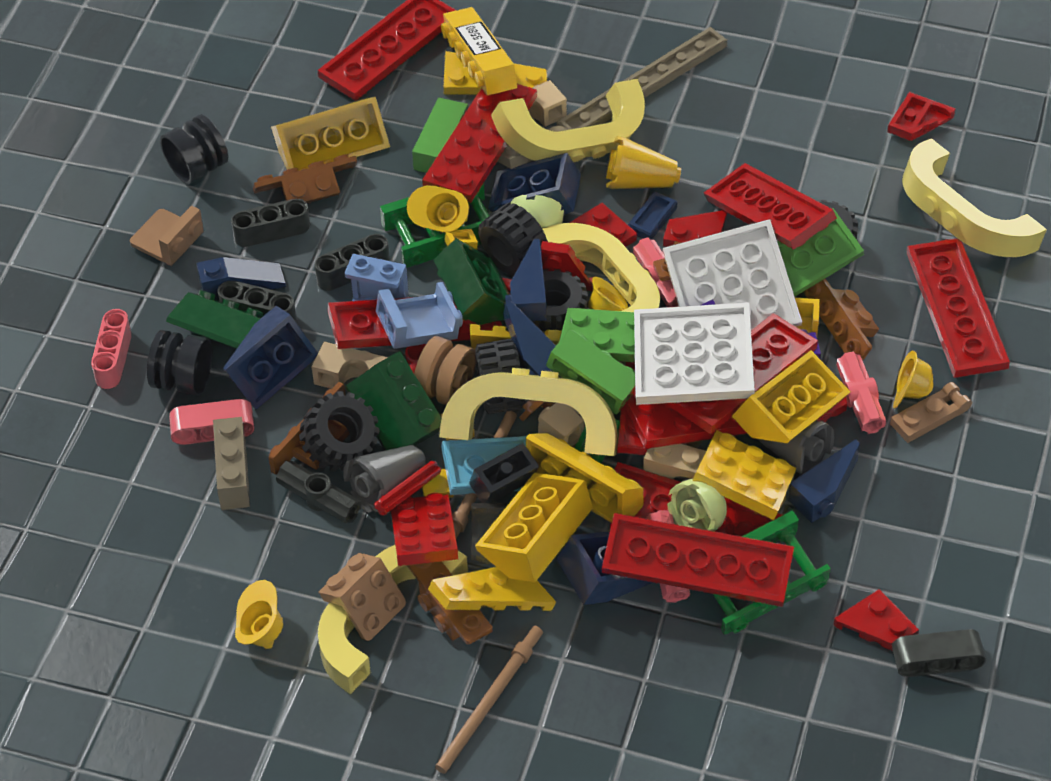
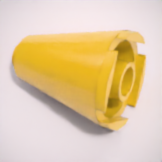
M616 136L614 143L619 144L617 150L611 149L606 179H611V181L606 184L607 188L672 187L674 183L679 182L681 167H677V161L625 137Z

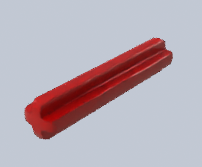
M430 461L376 501L374 504L375 509L378 510L380 515H386L439 475L441 467L437 465V462Z

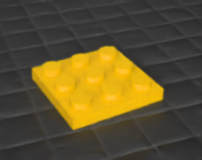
M716 430L692 481L710 485L722 496L774 520L796 468L783 459H776L764 453L756 446H749L737 440L731 434Z

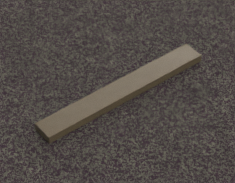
M709 27L623 81L638 79L645 98L727 47V39ZM609 90L557 121V126L571 130L604 124L612 119V111L605 96Z

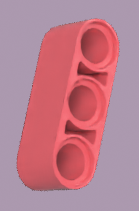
M112 309L103 316L91 365L96 384L103 389H111L119 384L131 341L128 315L121 309Z
M236 399L176 407L171 410L169 415L171 439L180 445L214 441L213 420L242 417L245 437L249 436L254 431L252 405L247 400Z

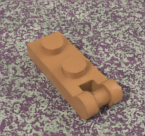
M950 382L941 391L892 416L890 425L909 443L966 412L971 407L972 401L966 395H962L959 392L960 388L954 382ZM952 400L953 404L949 406L946 402Z

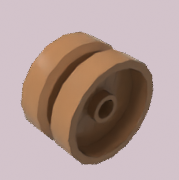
M434 336L428 341L419 357L414 374L430 399L436 396L439 403L447 405L453 394L465 383L472 380L476 367L475 350L462 344H457L454 347L451 340L439 336Z

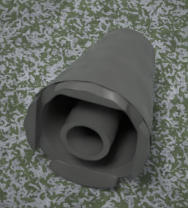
M816 420L788 443L763 439L757 440L777 457L795 467V471L798 474L803 475L823 462L821 460L825 453L831 454L835 437L834 429L824 421Z
M412 445L354 457L347 461L344 466L345 482L350 481L352 490L348 492L351 496L361 501V509L365 512H377L378 510L374 507L375 502L425 466L426 458L420 449Z

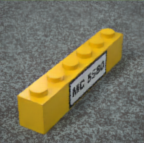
M473 7L444 13L445 23L441 24L443 36L448 38L450 47L455 48L456 55L461 57L463 66L468 67L470 76L475 77L477 86L482 87L486 95L516 89L517 83L513 62Z

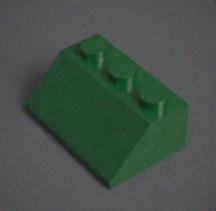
M454 239L434 259V262L439 270L437 271L439 278L445 282L448 288L447 291H450L453 301L457 306L456 309L461 311L463 320L467 321L469 319L478 325L504 320L505 295H510L492 259L461 240Z
M199 290L198 294L188 292L167 316L166 322L238 348L254 324L263 317L264 313L252 308H248L247 312L238 309L239 303L224 299L221 303L214 300L216 295Z
M400 351L375 364L346 385L347 391L355 394V399L358 400L361 397L365 400L363 404L366 407L369 405L372 407L371 415L377 416L378 419L375 427H379V434L376 438L384 451L409 445L416 446L440 431L442 418Z

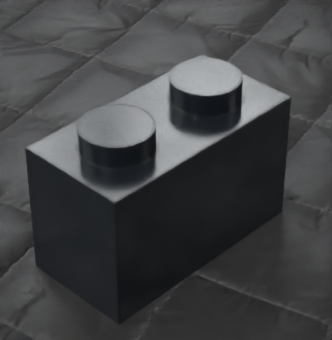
M524 443L475 468L469 485L483 506L486 507L524 486L534 472L537 473L539 465Z

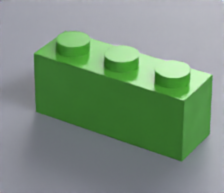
M438 97L412 151L414 170L428 172L468 110V104Z
M569 329L550 353L546 367L554 372H558V375L564 379L575 380L594 389L616 415L636 391L635 371L632 368L624 366L615 360L610 353L599 349L589 342L584 335L577 334L572 329Z

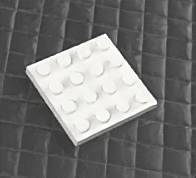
M770 219L663 248V255L679 307L700 306L713 299L716 305L749 303L751 330L773 313L795 327L802 325L801 316Z
M749 303L634 310L637 405L744 399L754 394Z

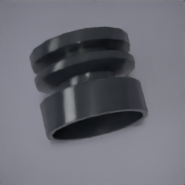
M202 114L192 118V121L185 122L183 129L179 127L174 128L160 137L161 150L169 167L186 184H190L204 176L206 170L213 171L217 169V166H222L228 162V150L220 132Z
M159 330L152 341L148 355L147 381L149 386L156 389L163 387L164 390L168 391L176 386L179 393L195 396L201 395L208 382L212 365L213 350L210 339L195 335H188L184 339L181 333Z

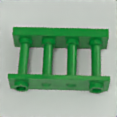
M484 183L473 201L468 202V205H472L480 222L468 226L464 223L457 229H472L478 245L481 244L478 233L479 224L490 216L482 203L485 200ZM409 197L380 206L381 224L385 232L396 228L405 246L401 247L402 264H406V268L435 259L447 247L445 233L440 234L439 231L427 228L426 230L430 238L415 242L407 227L408 224L414 223L409 218L407 212Z
M793 510L742 536L772 543L780 541L794 547L793 557L805 576L792 583L788 581L784 603L809 590L815 592L823 588L829 580L831 570L828 564L816 570L795 538L799 519ZM713 594L727 616L722 619L721 631L724 635L732 631L733 633H738L744 630L750 621L779 607L752 601V604L737 611L728 596Z

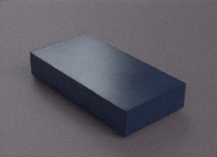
M654 191L629 222L628 226L637 233L638 237L652 240L677 209L678 201Z

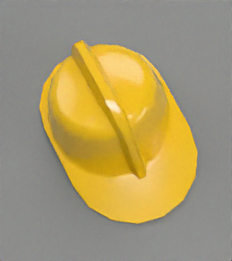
M423 186L416 189L410 195L407 201V212L409 218L423 228L440 232H452L467 222L469 205L463 194L457 191L437 186Z
M592 278L594 289L588 301L589 309L622 311L628 308L625 298L613 285L602 278Z
M910 351L907 354L900 368L897 380V393L893 404L894 409L898 407L903 398L919 399L929 395L933 390L932 368L928 363L917 358L915 351Z
M260 580L249 585L243 591L238 601L235 637L241 644H254L271 649L274 640L282 631L283 618L277 610V591L275 586L269 581Z

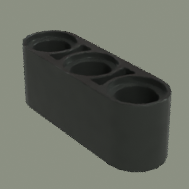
M291 199L237 212L231 219L235 243L242 247H249L306 233L310 228L308 204L302 199Z
M372 234L319 256L315 260L317 285L323 290L330 291L351 283V279L345 277V270L352 254L390 261L387 238L381 234Z
M226 281L218 288L219 301L221 303L224 299L231 300L240 304L238 308L247 312L248 308L263 312L264 315L275 306H278L289 313L295 322L297 320L294 299L289 294L237 281Z
M973 629L903 636L892 643L898 674L904 677L978 669L986 663L979 632Z

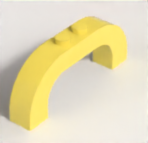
M634 79L614 83L605 95L613 116V120L610 123L559 132L550 131L542 128L532 119L523 98L500 102L491 116L497 131L504 141L526 158L538 161L568 153L573 162H578L583 158L591 156L593 158H600L607 153H611V149L617 150L619 143H614L616 136L627 139L632 136L642 122L645 101L639 81Z
M933 139L918 144L912 150L903 174L904 190L919 208L956 238L974 249L1001 257H1021L1039 250L1047 229L1028 214L1013 220H1000L982 213L937 177L943 174L950 153Z
M562 223L542 228L548 242L570 245L579 260L594 264L606 275L631 305L622 311L634 312L637 309L659 308L660 293L650 273L639 264L634 254L630 253L616 237L600 228L579 223Z
M512 368V373L499 372L476 377L465 383L453 394L445 407L441 420L439 437L471 440L477 410L490 398L508 397L563 403L577 410L585 422L586 442L584 453L614 456L617 451V426L613 413L606 401L594 389L581 382L558 378V372L541 371V376L529 375V369Z
M395 545L385 549L376 556L382 559L396 585L405 580L416 579L406 565L398 566ZM458 551V560L442 561L453 576L468 573L467 556ZM329 603L323 611L318 626L321 660L330 678L338 686L351 694L371 674L369 657L352 646L347 640L354 625L344 608L340 605Z

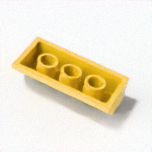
M376 96L271 127L279 154L287 170L298 168V171L307 169L308 165L314 162L323 161L326 164L334 162L333 159L341 155L348 154L349 157H359L390 147Z
M811 350L751 395L732 417L752 438L788 443L844 399L850 391Z
M549 433L529 434L526 437V448L539 465L537 473L584 479L593 506L591 511L612 523L614 513L634 517L643 507V488L636 481L628 480L616 473L610 466L602 465L592 459L589 454L576 450L563 439H557Z
M534 472L475 545L476 550L509 578L536 582L593 509L585 480Z

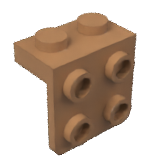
M191 205L181 217L165 209L157 210L131 237V246L172 266L204 232L200 209Z
M362 553L351 557L347 565L336 575L330 577L327 584L319 591L323 601L337 604L344 608L360 637L367 641H370L406 604L405 598L382 559Z

